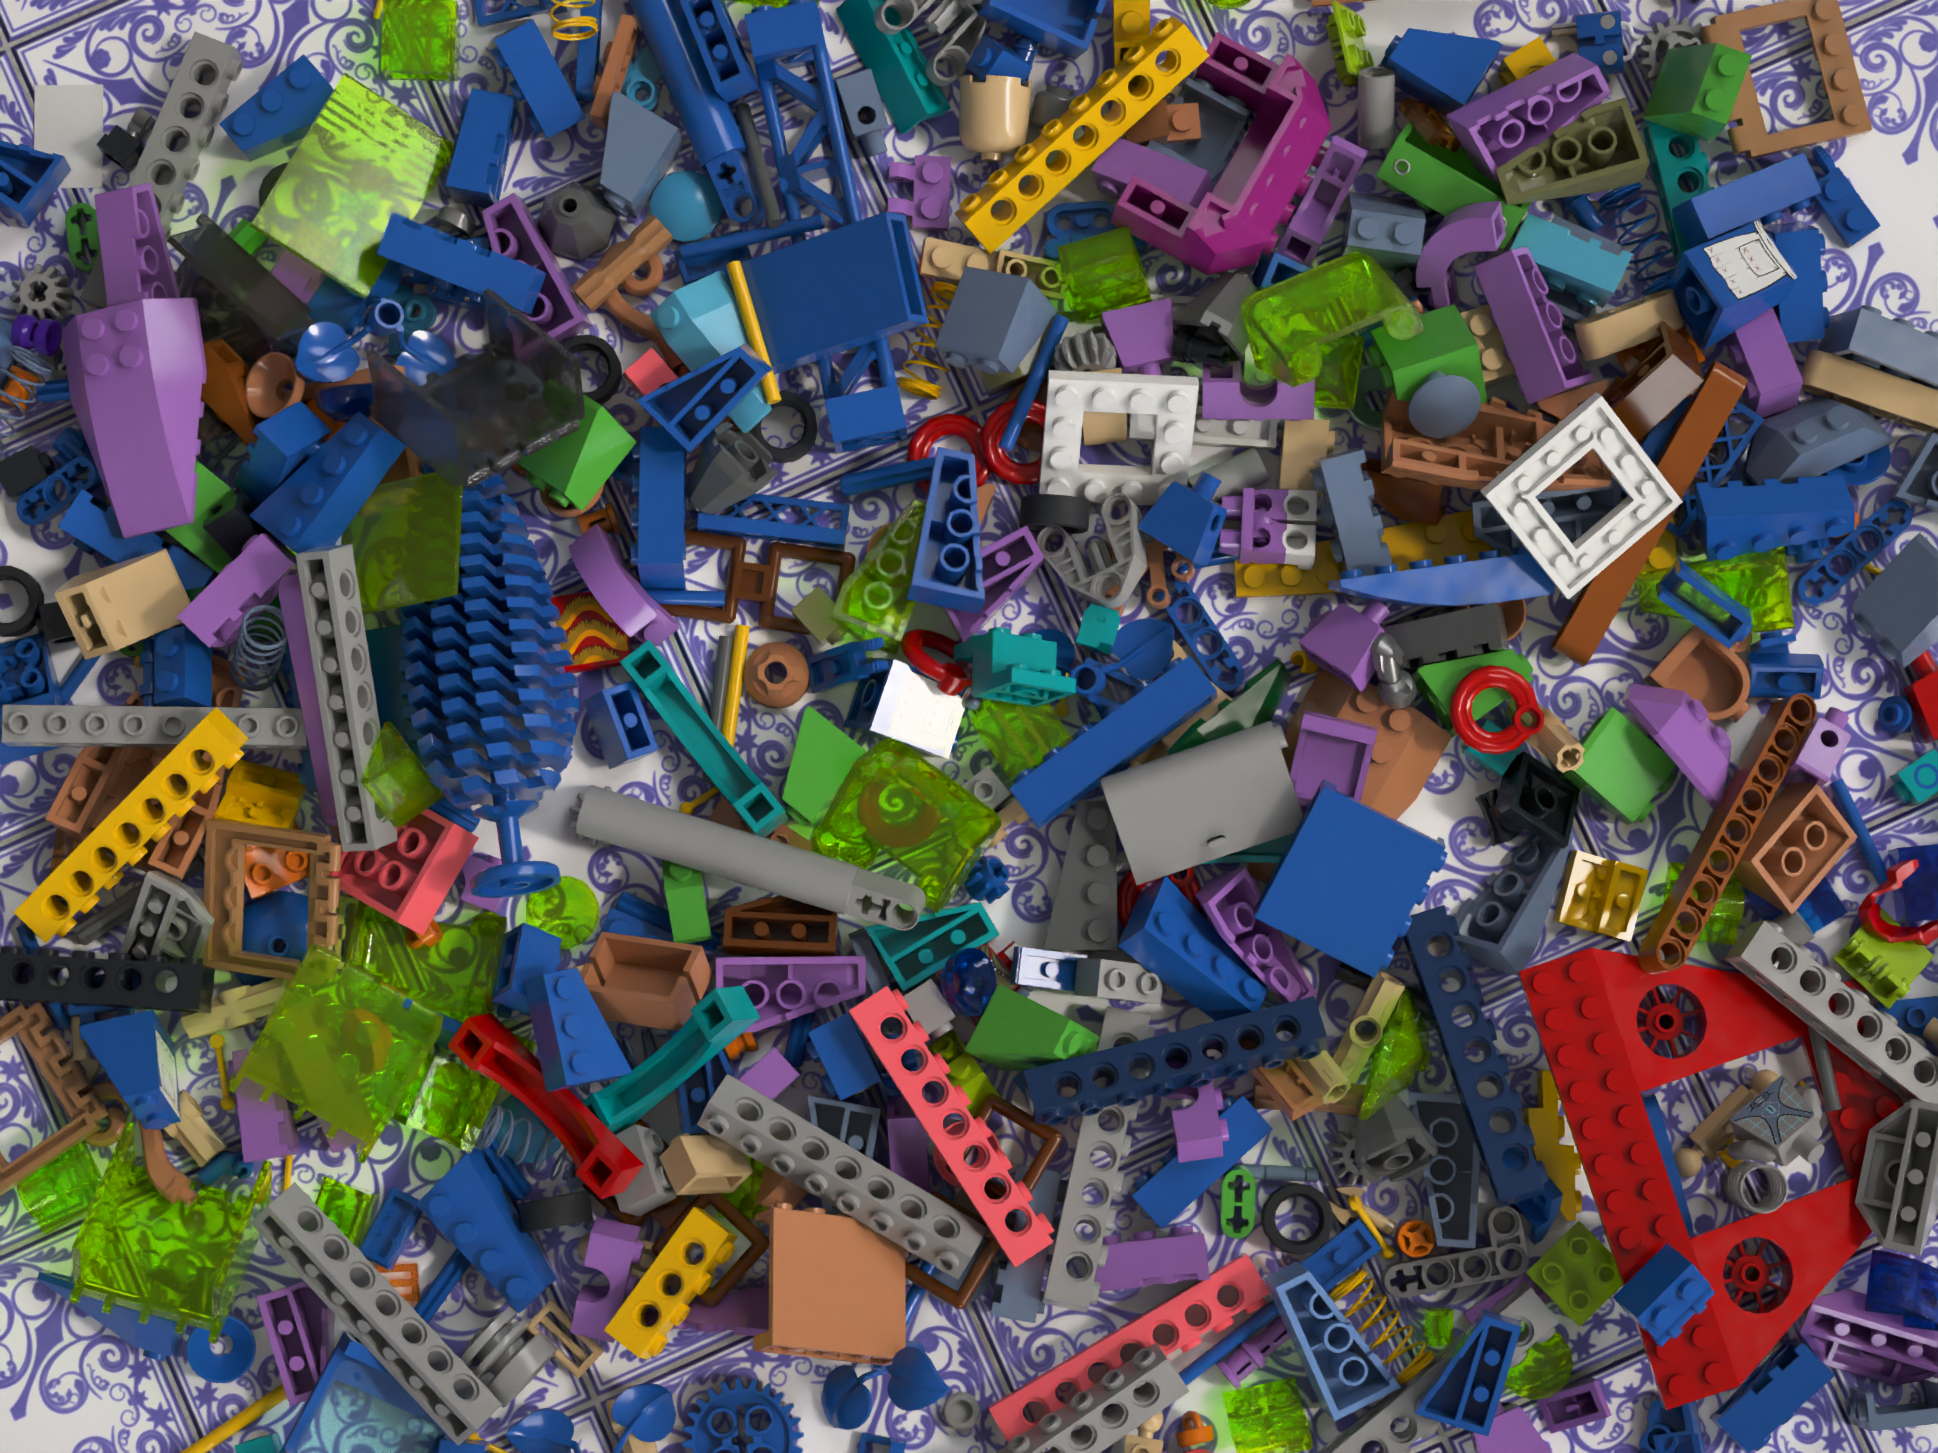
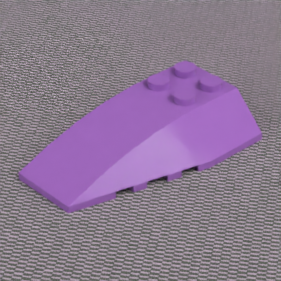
M139 299L76 315L61 331L71 403L123 538L129 539L193 524L198 473H195L196 455H200L201 440L197 439L199 418H203L204 411L201 392L202 384H206L207 376L197 299Z

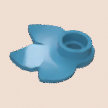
M649 45L639 52L635 60L631 58L621 94L651 111L658 105L660 100V90L657 83L661 73ZM645 90L649 93V96L646 100L639 101L636 99L637 92Z
M400 284L395 293L386 298L396 301L403 309L404 319L400 325L404 327L402 333L406 345L412 333L418 330H427L434 325L437 318L434 302L424 295H416L411 287ZM421 307L420 315L414 318L416 309ZM393 332L389 335L388 350L391 356H398L403 351L399 349L396 334Z

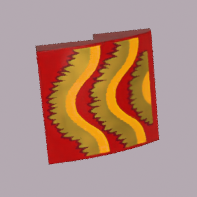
M591 591L551 598L552 604L559 609L561 619L556 620V626L562 627L565 630L569 641L559 643L561 650L567 649L570 651L574 662L573 665L563 666L566 673H579L622 666L620 661L631 654L630 637L609 616Z

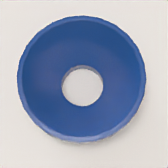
M217 1314L203 1319L194 1327L187 1341L186 1354L192 1370L199 1377L213 1383H227L240 1378L249 1370L256 1355V1342L251 1329L244 1321L232 1315ZM220 1333L228 1335L233 1341L232 1348L225 1354L213 1352L209 1345L211 1339Z

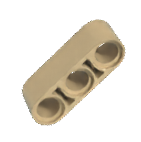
M1668 289L1580 320L1574 324V328L1584 360L1590 361L1659 337L1661 333L1656 329L1663 321L1674 330L1680 329L1684 324L1674 290Z

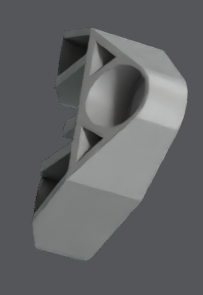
M887 0L878 6L874 12L875 25L884 34H897L926 11L935 0ZM941 0L940 4L925 19L924 22L928 25L927 29L931 33L935 32L938 36L948 28L956 17L961 20L940 43V47L926 64L927 77L933 84L941 87L948 86L960 78L967 70L966 64L970 60L975 48L978 47L987 26L986 18L977 14L982 0ZM891 7L898 11L901 18L898 26H892L887 23L884 17L886 8ZM939 59H944L950 63L952 74L949 78L942 77L937 72L936 63Z
M1124 493L1111 494L1105 499L1101 508L1102 517L1108 530L1106 532L1118 563H1114L1105 540L1100 543L1094 541L1086 549L1095 572L1092 575L1087 560L1082 556L1074 539L1058 525H1050L1042 529L1036 540L1044 558L1069 588L1081 599L1106 608H1116L1124 604L1129 599L1147 568L1146 533L1137 528L1143 516L1135 502ZM1120 503L1128 504V512L1122 519H1112V510L1116 505ZM1061 535L1063 537L1062 546L1057 551L1048 552L1047 542L1053 536ZM1119 584L1116 595L1104 598L1110 588Z

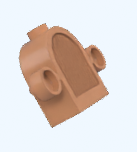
M1694 624L1649 672L1644 680L1654 687L1685 691L1692 700L1697 699L1702 703L1707 711V718L1712 723L1719 722L1727 717L1736 723L1750 709V706L1746 703L1750 691L1749 672L1744 662L1736 654L1745 651L1751 645L1752 633L1750 631L1743 641H1735L1728 649Z

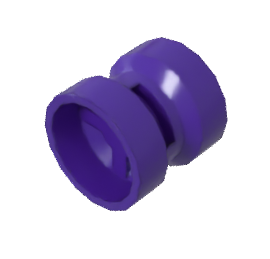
M21 313L17 316L12 326V346H19L29 351L35 349L38 354L53 356L61 344V324L57 320L47 318L39 321L36 316Z

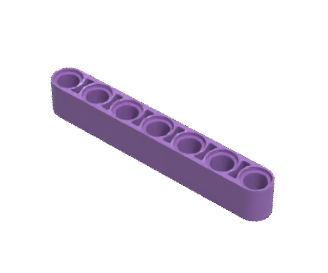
M288 575L282 577L279 582V600L322 815L329 826H338L299 575Z

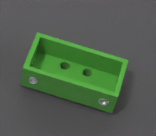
M1412 118L1396 139L1376 174L1378 178L1382 179L1383 184L1387 188L1395 192L1403 191L1413 197L1415 203L1423 209L1429 211L1434 209L1446 217L1457 209L1470 204L1501 201L1506 236L1499 248L1503 250L1532 203L1507 206L1500 185L1475 170L1464 148Z

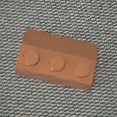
M1789 782L1768 806L1733 873L1744 887L1787 915H1792L1856 840L1857 835L1817 783Z

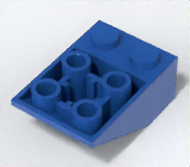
M39 633L0 644V765L61 748L7 746L1 742L3 705H63L49 646L45 637L41 638Z

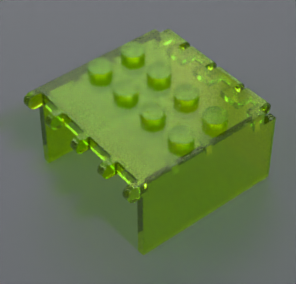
M310 943L232 1076L228 1090L235 1093L244 1077L251 1079L265 1087L259 1098L266 1103L271 1093L274 1092L298 1105L293 1115V1118L299 1121L305 1110L331 1123L326 1133L327 1137L333 1139L340 1128L360 1139L361 1141L358 1143L355 1152L359 1153L357 1161L364 1164L440 1035L444 1016L414 998L408 1009L402 1007L408 996L407 993L383 980L380 981L375 991L370 989L369 986L375 977L374 975L349 961L343 971L339 972L336 970V967L342 957L320 945L316 946Z
M127 1121L72 1246L74 1287L69 1303L78 1305L82 1295L104 1301L103 1313L111 1314L114 1305H120L141 1311L139 1323L147 1325L152 1314L177 1321L175 1333L183 1335L187 1325L209 1330L208 1342L216 1344L261 1235L251 1222L271 1202L272 1162L264 1160L250 1197L238 1194L235 1203H230L232 1192L202 1184L199 1193H197V1199L192 1205L187 1206L180 1200L172 1204L155 1189L149 1180L145 1168L135 1165L134 1123ZM191 1181V1185L189 1188L194 1192L196 1188V1182Z

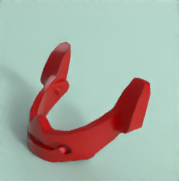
M1917 859L1905 860L1887 869V881L1868 894L1858 908L1859 919L1864 928L1887 943L1913 940L1916 945L1927 946L1938 937V920L1919 927L1892 925L1881 918L1880 905L1875 904L1877 896L1903 886L1902 881L1918 868L1919 863Z

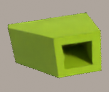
M954 1029L927 1047L932 1055L940 1053L951 1070L945 1076L953 1088L960 1084L970 1099L971 1104L966 1106L972 1117L987 1094L993 1093L1000 1097L974 1057L964 1051L966 1046Z

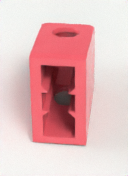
M652 347L626 369L622 375L641 397L678 379L676 374Z

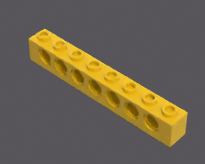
M1174 16L1161 20L1153 27L1151 35L1141 44H1136L1128 49L1124 54V59L1114 69H1108L1103 72L1092 89L1086 94L1077 96L1070 103L1069 109L1059 119H1053L1048 122L1037 139L1031 144L1028 143L1022 146L1015 153L1014 159L1004 169L1000 168L993 172L987 179V184L977 193L968 195L961 202L960 209L954 214L979 243L992 254L1210 55L1184 23ZM1167 50L1165 61L1156 65L1155 62L1158 54ZM1140 75L1138 85L1134 89L1128 90L1129 81L1134 76ZM1112 100L1113 104L1110 111L1101 115L1102 105ZM1085 125L1084 134L1078 139H1073L1074 131L1079 126ZM1058 150L1056 160L1046 164L1048 154ZM1026 175H1031L1030 183L1026 187L1018 189L1020 180ZM999 200H1004L1002 209L997 213H991L993 204Z
M216 707L13 913L45 943L55 934L62 939L78 923L72 917L79 910L84 914L91 910L101 899L96 893L103 886L109 891L124 876L120 869L127 862L133 867L148 852L144 845L151 838L157 843L172 828L167 821L174 814L181 819L196 804L191 797L198 790L206 794L221 779L216 772L223 765L229 770L245 754L240 748L249 738ZM199 749L208 752L212 762L204 760L200 755ZM175 774L183 776L187 786L181 785L176 780ZM151 798L158 800L162 804L163 811L154 807ZM127 823L135 825L139 835L131 832ZM104 847L113 851L115 859L105 853ZM80 871L87 873L91 878V882L84 880ZM57 895L62 896L66 900L68 906L61 904L57 898Z

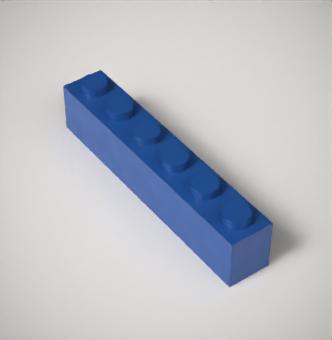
M1191 656L1184 660L1178 657L1163 668L1164 675L1156 681L1152 682L1148 679L1141 683L1132 692L1134 694L1133 698L1123 705L1119 701L1110 706L1102 714L1104 716L1103 720L1093 727L1090 723L1083 726L1072 736L1073 742L1063 749L1061 746L1053 748L1042 758L1043 764L1033 771L1031 768L1023 770L1012 780L1014 785L1009 788L1012 795L1038 830L1101 784L1100 778L1118 772L1218 698L1217 690Z

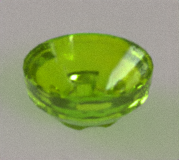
M830 821L819 825L813 833L811 843L812 852L834 859H842L847 863L860 866L864 870L872 867L879 851L878 843L870 833L862 827L843 821Z

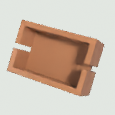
M601 932L589 955L591 963H585L580 972L604 1020L679 1031L691 1017L692 1012L690 1009L697 1004L695 1000L701 1001L713 976L702 946L609 932Z

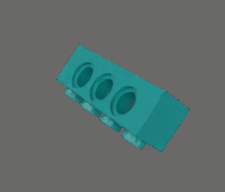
M1644 120L1641 124V130L1671 249H1673L1672 253L1677 265L1683 252L1689 250V247L1672 209L1695 196L1715 189L1714 186L1709 187L1706 175L1710 171L1709 161L1706 152H1700L1698 138ZM1669 144H1680L1685 150V157L1678 158L1673 156L1669 151ZM1678 179H1689L1694 185V192L1686 193L1682 191L1678 186Z

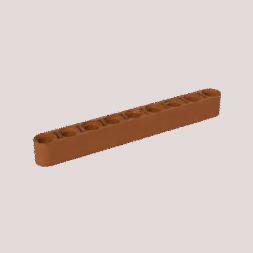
M1716 360L1707 369L1699 390L1691 397L1654 462V465L1681 500L1748 382V378ZM1676 508L1583 587L1552 642L1551 650L1582 667L1589 662Z
M1798 693L1774 702L1769 708L1730 780L1721 802L1715 808L1639 949L1638 962L1645 972L1657 975L1677 970L1682 967L1816 718L1817 706L1809 695ZM1791 708H1792L1793 711H1794L1795 718L1793 717V715H1792V713H1791ZM1775 738L1777 739V741H1778V743H1779V748H1778V746H1777L1776 743H1775ZM1759 768L1761 769V771H1762V773H1763V778L1761 777V775H1760V773H1759ZM1742 797H1743V798L1745 799V801H1746L1747 808H1746V807L1744 806V804H1743V799H1742ZM1726 827H1727V828L1729 829V831H1730V838L1728 837V835H1727V833H1726ZM1710 857L1714 862V869L1711 867ZM1693 888L1697 891L1698 899L1694 897ZM1677 919L1681 923V931L1677 927ZM1660 949L1664 953V962L1661 960L1660 957Z

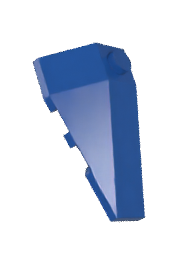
M53 1271L39 1272L37 1277L39 1281L134 1347L144 1349L143 1356L165 1361L166 1356L171 1357L178 1354L189 1318V1310Z

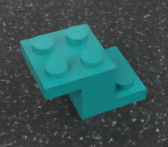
M994 627L988 629L986 634L972 635L968 641L954 646L955 661L973 664V697L1036 708L1076 693V679L1061 676V671L1056 670L1057 642L1042 640V635L1025 633L1014 635L1011 634V630L1008 628Z

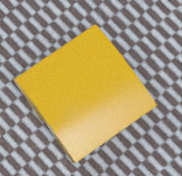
M239 759L227 779L226 793L214 814V818L292 829L307 790L306 784H300L297 773Z
M1571 850L1553 921L1631 942L1649 870L1617 860H1608L1579 850Z

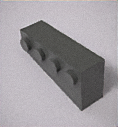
M1495 603L1471 605L1470 608L1456 611L1455 608L1433 612L1434 616L1419 619V615L1397 619V624L1383 627L1382 622L1380 624L1384 632L1391 635L1402 649L1405 656H1402L1403 663L1399 665V670L1406 672L1418 670L1425 665L1509 650L1503 610ZM1376 670L1373 673L1371 679L1378 677Z
M1107 800L1078 801L1043 950L1057 952L1118 950L1116 825Z

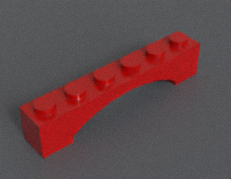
M492 1013L468 1017L447 1045L472 1071L478 1070L500 1084L523 1102L548 1126L574 1161L578 1169L575 1174L600 1199L623 1193L644 1166L568 1088L546 1092L540 1061Z

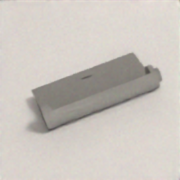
M1268 721L1100 778L1136 885L1295 832L1303 817V813L1281 751L1282 748L1288 747L1281 725L1273 727L1272 722Z

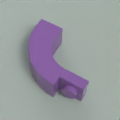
M1337 135L1334 136L1276 253L1310 268L1368 153L1367 150Z
M1501 201L1479 202L1457 209L1439 223L1427 241L1417 263L1416 286L1417 288L1429 287L1428 301L1429 305L1434 307V310L1455 304L1458 308L1460 305L1454 262L1457 257L1470 252L1497 251L1506 236Z
M597 524L568 546L574 564L592 594L629 637L634 635L643 644L650 640L656 647L679 629L677 621L643 589L633 576L624 560L620 546Z

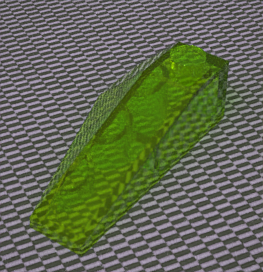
M916 498L910 502L877 545L869 551L861 564L844 581L831 615V619L858 641L883 638L885 646L880 648V650L893 655L897 654L916 601L907 599L925 506L924 501Z
M1785 546L1773 548L1762 553L1754 552L1739 555L1728 560L1707 562V559L1685 563L1741 605L1750 609L1753 620L1751 622L1753 625L1751 632L1758 633L1794 628ZM1670 567L1639 573L1636 580L1640 610L1642 612L1686 619L1657 598L1656 584ZM1685 581L1677 590L1721 623L1730 614Z
M1403 990L1384 1027L1381 1040L1375 1046L1358 1117L1366 1121L1413 1082L1418 1070L1425 1072L1433 1053L1427 1050L1430 1034L1409 990Z

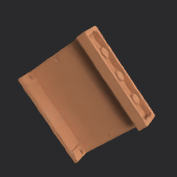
M776 1203L771 1204L768 1210L756 1214L755 1221L766 1222V1225H770L769 1331L754 1336L753 1351L880 1366L891 1365L895 1354L900 1349L906 1347L905 1248L843 1212L836 1215L825 1214V1209L805 1208L803 1211L792 1210L791 1204Z

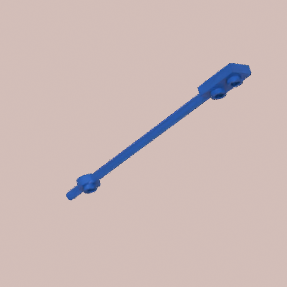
M1357 1218L1300 1264L1310 1271L1325 1292H1327L1382 1248ZM1274 1300L1266 1304L1179 1372L1186 1386L1276 1317L1279 1311Z

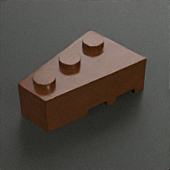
M1665 321L1656 329L1661 335L1647 352L1640 348L1633 356L1638 362L1626 377L1622 379L1618 375L1601 395L1638 444L1645 439L1647 432L1658 422L1662 423L1667 420L1673 413L1674 408L1683 399L1692 397L1704 381L1695 347Z
M770 896L726 908L723 933L725 955L767 957L837 956L839 913L784 896L773 898Z

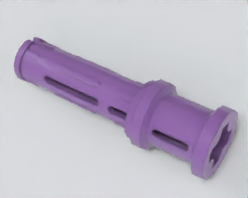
M1281 1316L1252 1341L1249 1339L1244 1340L1240 1344V1348L1224 1362L1219 1360L1215 1363L1236 1390L1241 1387L1240 1382L1257 1368L1263 1369L1267 1363L1266 1358L1290 1339Z

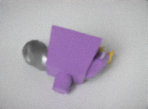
M1371 600L1361 613L1344 603L1338 605L1334 610L1312 618L1304 637L1298 642L1302 651L1294 652L1290 658L1293 665L1302 666L1301 673L1312 674L1320 666L1360 693L1365 689L1376 670L1379 677L1377 693L1383 703L1389 708L1400 709L1408 706L1415 699L1417 693L1416 684L1410 674L1404 670H1399V665L1403 663L1402 656H1405L1395 639L1385 633L1380 626L1390 611L1378 600Z

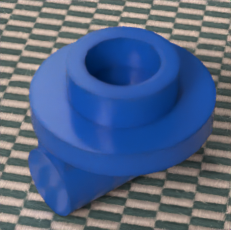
M1908 695L1890 696L1882 701L1878 709V720L1884 730L1896 734L1911 733L1912 708L1908 702Z

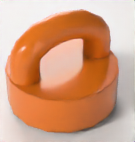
M432 919L424 935L410 928L405 935L406 945L411 949H418L424 944L433 947L443 939V933L434 919Z
M1191 1410L1184 1413L1182 1417L1183 1432L1175 1434L1178 1447L1180 1446L1181 1448L1212 1441L1215 1438L1212 1425L1203 1426L1200 1415ZM1191 1420L1193 1422L1194 1429H1192Z

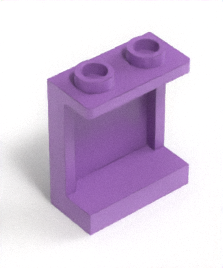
M1305 710L1290 772V778L1302 812L1306 811L1322 779L1335 784L1338 791L1361 802L1378 727Z

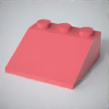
M390 789L398 841L369 851L342 852L341 846L340 871H330V875L340 877V890L411 930L424 935L479 837Z

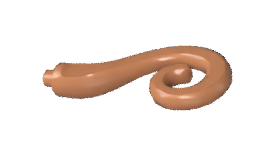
M624 241L615 243L607 249L599 264ZM658 254L645 262L648 274L643 280H637L631 274L621 283L626 292L634 296H646L658 288L663 278V265ZM616 288L613 294L603 302L607 310L629 329L654 342L660 349L666 364L674 373H678L679 377L691 372L667 344L652 318L630 306L622 298L618 288Z
M112 1081L92 1084L87 1091L81 1094L83 1097L89 1092L95 1091L102 1102L115 1100L130 1109ZM109 1107L107 1109V1117L110 1120L109 1128L105 1131H97L83 1141L97 1147H107L115 1144L124 1136L127 1128L125 1113L118 1107ZM135 1116L141 1135L145 1170L150 1182L170 1203L175 1204L180 1200L187 1206L192 1205L197 1199L198 1194L189 1188L191 1179L168 1160L161 1129H144Z

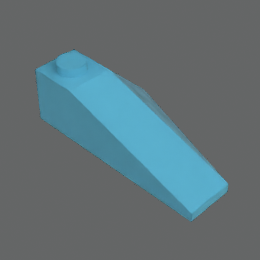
M717 271L672 292L650 314L667 344L690 371L711 362L745 343L750 346L732 284L723 271ZM761 382L729 414V417L743 433H748L772 410L771 405L767 404Z

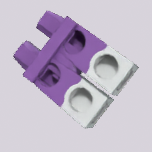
M1243 488L1242 496L1222 497L1221 506L1227 509L1225 520L1241 522L1240 530L1221 529L1220 553L1239 555V563L1250 564V562L1257 564L1278 563L1298 565V569L1302 570L1313 569L1316 540L1317 491L1274 489L1254 491V488Z

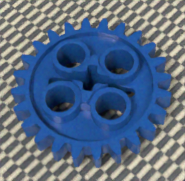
M738 1377L735 1388L732 1389L727 1381L724 1380L721 1382L722 1392L720 1394L712 1387L708 1388L710 1401L698 1398L696 1403L701 1408V1411H689L687 1414L695 1421L694 1425H685L683 1427V1431L692 1434V1438L683 1441L682 1446L692 1448V1453H717L724 1449L732 1453H741V1444L734 1442L733 1437L738 1436L740 1432L737 1408L742 1405L745 1409L746 1436L753 1437V1441L747 1444V1453H753L758 1447H767L772 1453H802L804 1449L794 1444V1440L804 1437V1432L793 1429V1426L801 1421V1417H790L788 1414L794 1407V1403L784 1406L780 1403L784 1395L783 1391L777 1393L774 1397L770 1395L771 1383L765 1385L763 1390L757 1389V1378L752 1379L749 1387H744L741 1377ZM755 1409L766 1410L771 1417L770 1425L763 1429L753 1426L750 1420L752 1411ZM717 1412H727L731 1415L733 1419L732 1429L722 1432L715 1428L713 1417Z

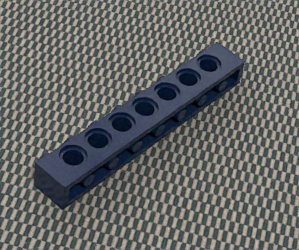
M1444 905L1410 915L1412 923L1403 940L1497 1206L1500 1208L1541 1195L1545 1189L1544 1183L1548 1182L1547 1173L1541 1160L1535 1161L1531 1147L1535 1146V1140L1531 1128L1528 1124L1522 1125L1518 1111H1522L1521 1100L1517 1090H1510L1505 1076L1510 1075L1509 1067L1504 1054L1497 1055L1493 1041L1497 1040V1034L1490 1018L1484 1019L1480 1007L1485 1004L1482 991L1478 983L1472 985L1468 971L1472 970L1469 955L1466 949H1459L1455 936L1460 935L1456 919L1453 914L1447 915ZM1434 942L1441 943L1446 947L1447 954L1442 957H1435L1428 952L1427 946ZM1445 977H1452L1458 981L1460 988L1454 992H1448L1440 986L1439 981ZM1456 1012H1465L1471 1017L1472 1024L1467 1027H1460L1453 1022L1452 1015ZM1469 1047H1478L1483 1051L1485 1058L1480 1062H1472L1466 1058L1464 1051ZM1481 1082H1490L1496 1087L1497 1095L1491 1098L1483 1097L1479 1094L1477 1085ZM1495 1117H1502L1509 1123L1510 1130L1506 1133H1497L1492 1130L1489 1121ZM1506 1153H1516L1522 1159L1523 1165L1518 1169H1510L1504 1165L1502 1156Z
M1312 996L1024 1070V1087L1035 1125L1045 1123V1125L1051 1126L1062 1123L1067 1117L1080 1113L1082 1116L1095 1115L1101 1112L1104 1107L1118 1104L1120 1107L1130 1106L1137 1103L1142 1097L1150 1095L1165 1097L1174 1093L1177 1088L1189 1085L1192 1088L1203 1087L1213 1081L1212 1079L1224 1076L1230 1079L1238 1078L1247 1074L1249 1070L1262 1066L1264 1069H1273L1283 1065L1289 1059L1297 1057L1301 1060L1312 1059L1326 1049L1327 1034L1315 997ZM1280 1031H1288L1294 1038L1289 1041H1283L1277 1038L1275 1034ZM1244 1040H1251L1258 1047L1253 1050H1245L1239 1044ZM1214 1049L1219 1051L1222 1056L1212 1060L1206 1058L1203 1053ZM1171 1059H1180L1186 1065L1180 1069H1173L1167 1065V1062ZM1136 1068H1143L1149 1072V1075L1145 1078H1136L1130 1072ZM1106 1077L1113 1084L1109 1087L1101 1088L1096 1086L1094 1081L1098 1078ZM1062 1087H1071L1076 1090V1094L1071 1097H1063L1057 1091Z

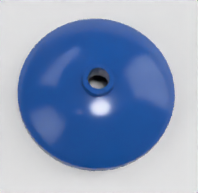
M274 892L256 899L243 909L242 951L306 961L309 897L295 892ZM278 939H283L286 943V948L281 953H277L274 950V943ZM234 972L243 986L250 985L252 987L275 979ZM326 979V982L316 985L290 980L296 991V1001L315 994L329 981V979Z

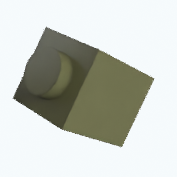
M819 585L791 609L792 615L821 647L828 642L832 646L835 645L848 633V630L845 628L849 624L848 617Z

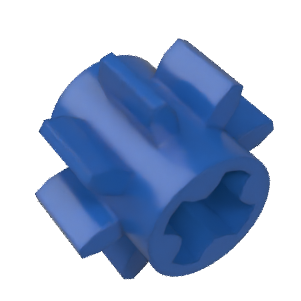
M72 427L67 428L53 443V448L58 452L53 459L62 467L77 457L92 456L81 428L78 431H75Z
M1827 537L1808 541L1801 545L1783 546L1784 557L1793 555L1795 564L1823 559L1822 550L1830 547L1829 539Z
M982 856L964 869L966 875L969 876L965 880V889L976 901L981 902L986 899L988 904H992L1010 890L1005 884L1009 879L1008 869L998 859L991 858L987 860L985 856Z

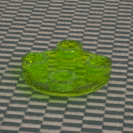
M561 876V882L556 886L530 894L526 903V921L533 927L561 938L560 949H570L582 944L593 934L599 921V904L594 892L584 881L572 876Z
M1525 1327L1521 1328L1520 1334L1524 1331ZM1555 1332L1548 1340L1541 1344H1538L1536 1341L1525 1351L1527 1353L1526 1357L1516 1366L1509 1368L1505 1385L1519 1397L1531 1400L1549 1398L1561 1391L1570 1379L1573 1367L1571 1349L1563 1336Z

